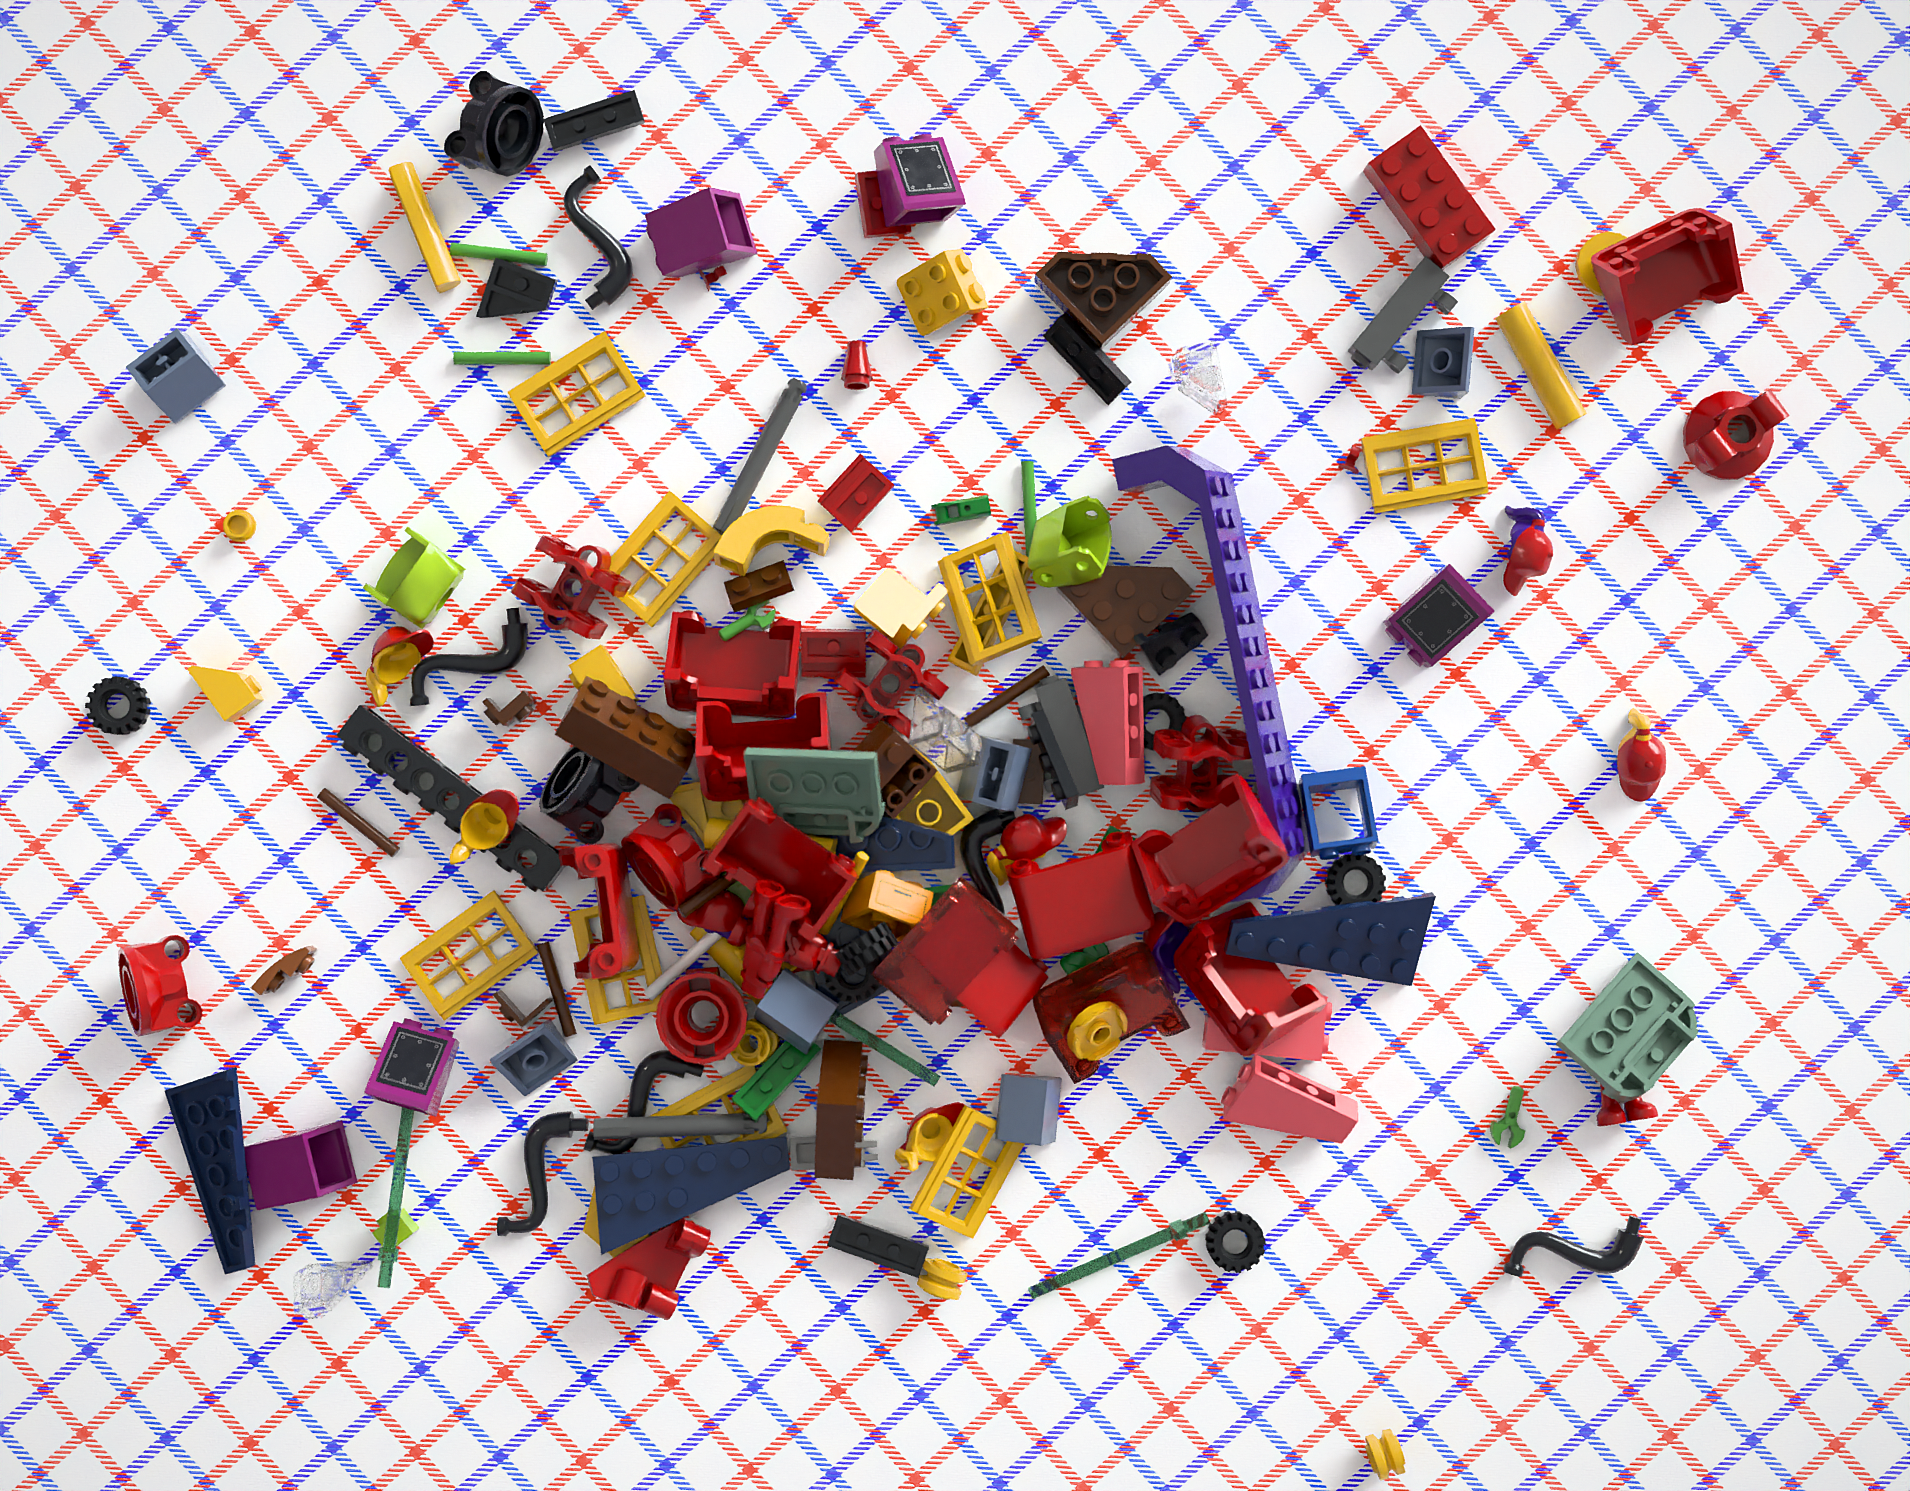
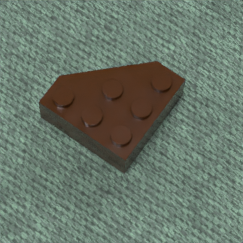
M1058 252L1035 274L1034 278L1037 286L1064 313L1067 312L1101 349L1148 306L1172 280L1169 272L1150 253L1132 255L1091 252V254Z
M1106 565L1100 578L1082 584L1056 588V591L1120 659H1123L1137 646L1133 639L1134 636L1142 633L1146 637L1194 592L1172 567Z
M824 1039L816 1103L814 1178L854 1180L855 1167H861L862 1147H856V1143H862L863 1123H858V1120L864 1121L865 1101L860 1096H865L866 1076H861V1074L867 1075L868 1055H862L863 1042Z

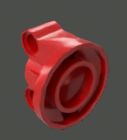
M1771 389L1755 398L1738 391H1719L1700 400L1689 412L1683 427V447L1690 462L1704 475L1718 480H1738L1756 472L1768 459L1774 444L1773 427L1790 415ZM1733 417L1739 418L1745 423L1749 431V438L1746 443H1737L1730 438L1728 424Z
M663 803L654 810L652 817L623 837L621 845L629 865L646 889L665 907L677 911L678 906L722 877L723 872L718 871L716 876H714L713 874L704 873L700 869L709 850L702 851L694 838L681 827L682 812L674 804ZM662 819H670L675 824L666 827L660 824L659 821Z
M169 935L161 938L156 943L134 944L120 947L118 951L122 994L131 1026L138 1037L158 1033L175 1026L191 1028L201 1021L203 1016L201 1005L193 999H188L187 984L181 962L188 957L190 946L188 941L182 936ZM171 940L175 941L180 948L179 955L174 959L169 958L165 954V946ZM187 1004L192 1009V1017L184 1023L178 1018V1009L182 1005Z
M718 966L686 969L685 975L672 983L664 991L657 1004L655 1023L660 1040L671 1054L686 1062L707 1064L718 1060H725L726 1056L737 1048L746 1032L748 1013L743 996L732 982L720 976ZM702 1000L713 1003L720 1015L718 1023L708 1029L697 1026L692 1018L693 1007Z

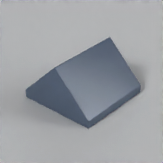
M1474 327L1417 330L1412 394L1461 399L1469 392Z
M785 968L757 1005L753 1018L801 1052L807 1054L839 1004Z
M551 1019L543 1022L489 1059L491 1064L524 1097L578 1061L576 1055Z
M1001 1074L995 1139L1039 1146L1056 1142L1062 1078Z

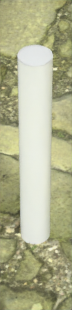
M707 933L644 990L646 997L650 1000L655 999L723 936L718 933Z

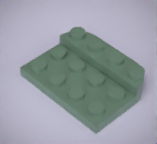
M772 748L746 749L744 759L749 799L755 801L758 797L764 799L773 806L775 814L804 834L850 836V843L862 842L865 836L870 835L879 827L885 811V802H882L877 752Z
M1637 952L1557 1041L1556 1045L1605 1088L1602 1091L1603 1094L1619 1103H1626L1641 1097L1653 1088L1657 1080L1687 1045L1696 1038L1699 1031L1697 1029L1696 1014L1693 1009L1696 1005L1681 989Z

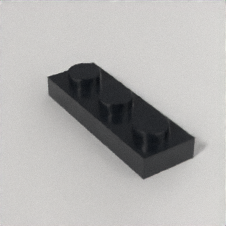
M635 89L543 119L554 152L646 123Z
M1067 312L1061 315L1043 335L1050 345L1108 406L1132 383Z
M1044 710L1031 713V723L1027 727L1028 735L1032 744H1038L1042 754L1039 755V760L1045 773L1050 772L1053 779L1051 789L1056 801H1062L1065 810L1078 806L1079 793Z
M839 1213L827 1244L829 1247L919 1278L929 1250V1245Z

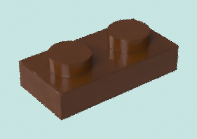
M784 560L749 572L745 576H738L723 582L734 613L794 591Z

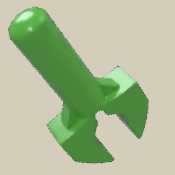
M770 601L748 608L746 615L719 630V636L723 641H727L752 625L760 626L765 631L774 622L776 609L770 611L765 616L757 615V610L769 604Z
M1519 1086L1511 1088L1504 1118L1498 1122L1492 1121L1489 1129L1493 1141L1500 1145L1502 1132L1509 1128L1511 1137L1507 1147L1510 1149L1517 1146L1523 1140L1526 1131L1520 1128L1517 1123L1524 1089Z

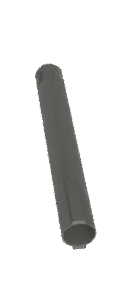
M792 378L787 382L789 387L784 389L713 525V528L724 533L744 513L803 398L801 396L802 393L807 391V385L796 378Z
M746 1113L594 1118L593 1122L594 1140L754 1134V1131H759V1134H763L767 1131L766 1114H763L757 1122L753 1121Z

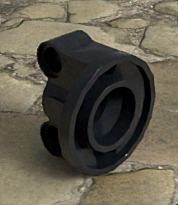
M479 71L473 75L469 83V92L473 97L462 110L460 129L453 131L447 136L444 143V151L447 156L468 169L481 168L506 177L518 174L531 163L541 143L544 132V114L540 100L529 89L501 81L487 71Z
M572 746L556 764L546 781L539 801L540 812L571 830L581 843L592 845L602 839L604 825L601 821L614 808L621 793L632 792L641 783L630 777L618 780L620 771ZM593 821L591 829L586 832L580 831L584 822Z

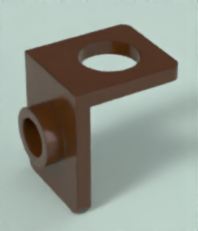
M502 990L493 994L494 998L502 1005L499 1007V1010L503 1016L510 1022L515 1020L521 1028L530 1023L553 1002L551 997L547 998L526 1017Z

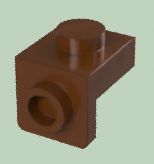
M524 690L503 709L491 698H486L482 701L487 707L484 713L496 726L501 723L507 727L516 720L519 722L525 720L534 711L531 706L537 702L528 691Z

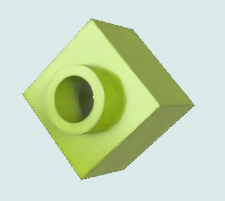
M404 1208L396 1214L391 1209L376 1221L380 1227L372 1232V1234L384 1250L389 1253L417 1231L419 1226Z

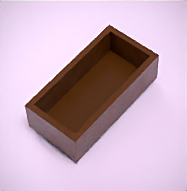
M588 676L585 677L569 703L554 734L670 799L687 773L696 750V738L688 730L672 725L665 721L660 714L642 708L630 697L621 696L609 689L602 681L593 680Z

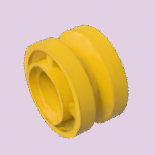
M756 1019L747 1020L744 1036L737 1048L730 1054L738 1063L744 1066H756L764 1063L779 1048V1035ZM751 1035L755 1036L758 1041L757 1049H754L750 1044Z
M926 1258L923 1269L927 1272V1275H920L917 1285L926 1293L945 1300H959L962 1290L957 1285L965 1283L968 1273L949 1261L938 1258Z
M1390 1428L1382 1430L1380 1439L1374 1434L1365 1436L1367 1444L1365 1445L1366 1453L1374 1474L1378 1475L1380 1481L1389 1479V1471L1391 1470L1397 1475L1406 1473L1404 1466L1406 1461L1397 1436L1393 1435Z

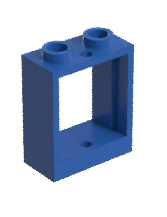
M1366 766L1301 774L1298 784L1311 857L1319 856L1320 860H1330L1339 857V853L1352 852L1353 856L1371 853V849H1375L1379 840ZM1356 788L1364 838L1319 843L1311 794Z

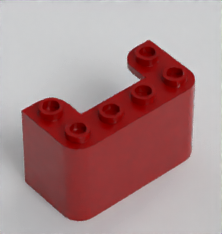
M808 693L799 697L795 706L796 718L741 723L732 722L730 708L725 703L720 701L696 702L695 757L703 796L714 802L749 799L744 753L747 748L831 751V726L827 693Z

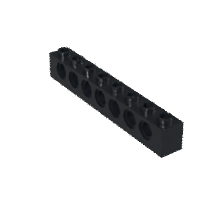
M359 705L336 735L343 740L341 746L346 751L356 757L360 753L369 760L366 765L381 776L384 773L388 774L395 780L392 783L395 788L406 795H409L410 792L421 799L418 804L432 815L437 811L446 818L444 824L457 834H460L461 818L466 808L483 795L482 792L366 705ZM377 733L382 739V745L379 750L374 752L370 749L368 741L373 734ZM399 753L405 754L408 759L407 767L402 771L397 770L394 765V759ZM425 772L430 773L434 779L433 786L429 790H424L419 782L421 775ZM452 791L459 796V805L454 810L449 809L445 804L447 794ZM518 819L510 833L511 843L507 848L503 849L497 845L494 848L479 850L484 854L487 850L498 857L495 863L509 873L515 870L523 876L521 882L534 892H537L538 889L548 891L566 867L560 866L558 850ZM528 849L532 850L537 856V862L532 868L526 867L522 862V855Z

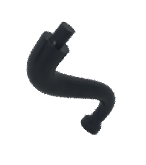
M589 165L584 169L583 175L569 185L563 201L566 214L571 222L599 249L609 263L610 270L608 274L593 285L597 291L585 299L591 310H594L604 301L610 306L623 294L631 282L633 269L627 250L610 232L585 213L579 205L578 197L588 185H596L601 181L598 174Z
M519 607L506 609L508 624L501 625L503 644L497 652L489 654H436L421 660L414 668L411 677L413 695L409 699L410 706L430 704L429 697L424 692V681L430 672L443 670L490 675L507 672L520 663L527 648L528 623H521Z
M992 809L976 817L966 826L960 839V854L969 877L988 907L990 920L1001 929L1005 918L1004 904L984 861L982 844L985 840L1002 834L1003 826L1008 825L1016 816L1014 811L998 814L996 809Z
M660 1050L649 1054L639 1063L634 1072L629 1092L627 1117H645L652 1085L660 1074H669L683 1079L685 1073L701 1078L705 1065L686 1062L671 1054L669 1050ZM589 1131L583 1150L589 1152L598 1150L607 1154H619L632 1148L639 1138H625L616 1141L594 1140L593 1132Z
M567 1111L547 1114L533 1122L524 1140V1163L531 1193L532 1211L530 1216L523 1220L510 1221L508 1217H499L497 1221L498 1236L506 1237L509 1233L531 1232L542 1224L548 1210V1190L544 1159L546 1143L552 1138H572L573 1131L587 1132L589 1128L588 1118H574L573 1112Z
M1629 1215L1626 1229L1618 1228L1612 1248L1605 1252L1586 1248L1549 1232L1537 1231L1527 1233L1516 1242L1510 1261L1505 1263L1503 1271L1513 1276L1522 1277L1524 1269L1521 1264L1525 1253L1532 1247H1542L1577 1266L1596 1273L1610 1274L1619 1272L1632 1263L1641 1247L1644 1236L1638 1232L1642 1219Z

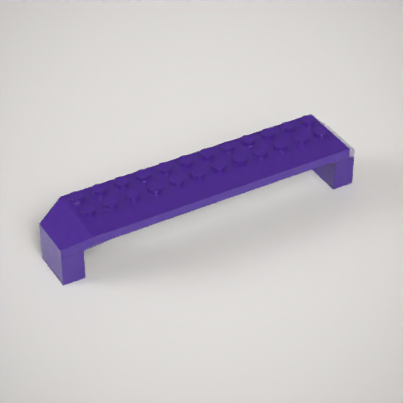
M1169 445L1114 458L1112 463L1118 491L1141 493L1170 486L1199 505L1261 807L1282 840L1289 855V861L1284 867L1228 903L1263 897L1279 890L1310 849L1233 475L1231 472L1187 448Z

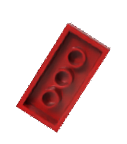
M1421 125L1369 161L1362 171L1422 255L1426 256L1442 270L1488 239L1496 230Z

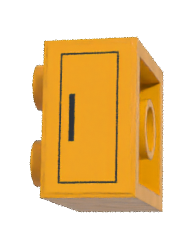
M877 870L855 883L844 904L840 922L868 932L885 921L899 942L926 929L934 892L923 889V885L918 882L902 881L894 878L895 875L891 872Z

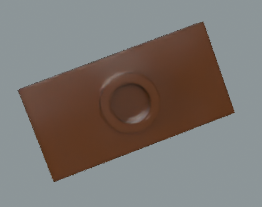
M1013 739V744L1032 749L1018 803L1043 804L1044 771L1039 760V755L1042 754L1038 744L1033 745L1030 739Z

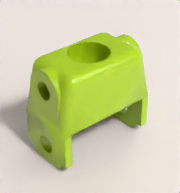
M1088 495L1067 502L1036 521L1027 562L1029 568L1033 571L1032 578L1035 583L1042 587L1052 588L1082 584L1102 576L1111 550L1112 529L1109 522L1110 513L1098 499L1090 498ZM1094 511L1097 513V515L1091 516L1088 515L1086 512Z
M407 526L404 531L411 538L390 559L376 587L366 583L363 589L423 629L426 624L433 621L462 581L466 568L445 554L424 536Z

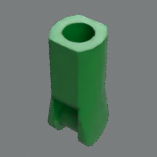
M988 495L931 505V509L935 510L937 519L934 522V526L991 516ZM957 506L959 516L949 518L948 507Z

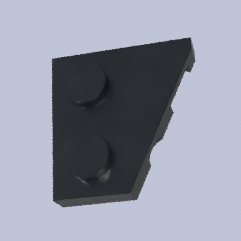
M495 257L476 317L490 318L548 311L558 280Z
M1190 612L1173 622L1159 625V632L1145 637L1140 633L1134 636L1133 639L1151 668L1160 676L1166 670L1174 667L1189 651L1197 648L1209 635L1199 618L1193 612Z

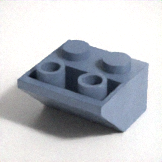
M179 328L173 330L126 366L142 390L175 424L227 386L191 337Z
M972 733L957 795L969 801L999 810L1016 811L1032 749Z

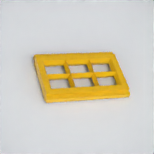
M605 331L507 392L548 457H551L646 397ZM605 352L614 367L596 379L591 380L583 365ZM577 370L586 385L563 398L555 383ZM618 372L626 388L605 401L596 385ZM549 387L557 403L536 416L527 401ZM590 390L599 405L576 419L568 403ZM562 408L571 423L548 436L539 421Z
M1475 418L1361 438V447L1374 514L1489 493ZM1467 438L1469 455L1444 459L1441 442ZM1434 443L1436 461L1411 465L1409 447ZM1401 449L1403 467L1378 470L1376 453ZM1471 461L1474 478L1448 483L1445 465ZM1433 467L1439 468L1441 484L1415 489L1412 471ZM1406 473L1408 490L1383 494L1380 477Z
M669 490L611 557L609 570L619 575L631 561L645 572L634 586L627 591L624 598H617L653 628L714 558L713 552L722 535ZM677 511L689 523L671 541L659 529ZM695 527L707 539L689 557L677 545ZM655 536L667 548L649 567L637 554ZM673 551L685 564L667 582L655 570ZM651 577L663 589L645 607L633 595Z
M1008 532L999 533L937 561L945 587L948 590L947 594L969 663L972 667L1043 638ZM995 550L1002 573L986 579L979 556ZM973 559L981 582L964 588L957 565ZM1005 579L1012 604L996 610L989 586ZM983 588L990 613L974 619L967 595ZM1015 610L1022 633L1006 640L999 616ZM993 619L1000 642L984 649L977 625Z
M493 890L399 959L439 1016L445 1021L539 952L501 897ZM495 911L505 926L486 940H483L474 926ZM469 931L478 945L456 960L447 948V945ZM509 931L519 946L497 960L488 945ZM441 950L451 965L429 980L419 965ZM482 950L492 965L470 980L461 965ZM455 970L464 982V985L443 999L434 987V984Z
M645 895L632 897L639 954L643 968L622 972L610 977L584 979L594 1025L657 1011V1004L666 990L665 988L653 1000L637 1004L632 1003L627 979L644 975L648 987L662 975ZM598 905L568 912L579 961L585 957L588 951L587 944L594 943L589 919L599 917ZM621 980L626 1006L609 1010L604 984Z
M744 1066L650 1116L699 1115L698 1110L719 1099L722 1100L728 1114L744 1113L741 1109L734 1110L727 1095L742 1088L757 1072L755 1066ZM773 1104L765 1112L769 1119L766 1132L759 1134V1131H754V1134H739V1137L729 1142L774 1138L786 1133L788 1130L775 1104ZM687 1136L677 1142L673 1137L659 1138L664 1148L668 1149L681 1147L701 1136ZM702 1136L706 1144H714L710 1136Z
M964 1105L909 1209L973 1239L1025 1143L1006 1141L995 1162L982 1156L991 1137L996 1133L997 1120ZM975 1123L988 1129L976 1153L963 1147ZM958 1153L972 1158L960 1183L946 1176ZM978 1162L992 1168L980 1191L966 1186ZM942 1183L956 1188L944 1212L930 1206ZM962 1192L975 1197L963 1221L950 1215Z

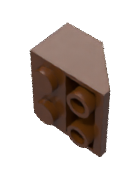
M882 720L853 750V752H877L882 802H885V812L893 819L897 817L937 772L924 757Z

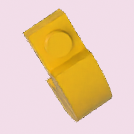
M780 505L762 507L739 517L726 529L713 552L715 565L745 576L755 555L764 547L775 543L793 544L824 557L829 548V533L817 524H805V510Z

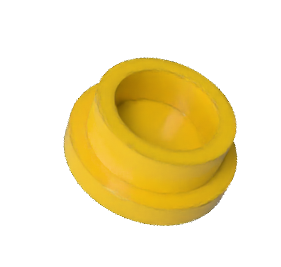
M234 510L225 517L223 530L229 539L236 542H245L255 534L256 521L249 512Z

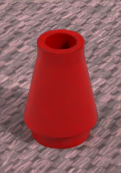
M852 340L847 342V352L841 380L844 381L846 389L865 390L870 387V381L873 380L865 341Z

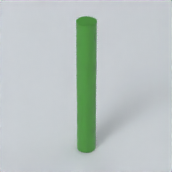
M453 242L450 246V255L488 260H495L496 257L508 262L547 266L548 253Z
M454 352L453 362L454 365H551V352Z
M1022 461L1026 556L1029 557L1034 526L1037 521L1034 461Z

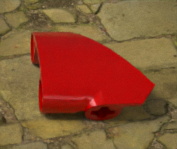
M683 1218L673 1222L587 1274L586 1277L592 1295L623 1308L639 1309L664 1320H669L678 1303L679 1294L675 1290L690 1259L700 1257L705 1252L711 1237V1230Z

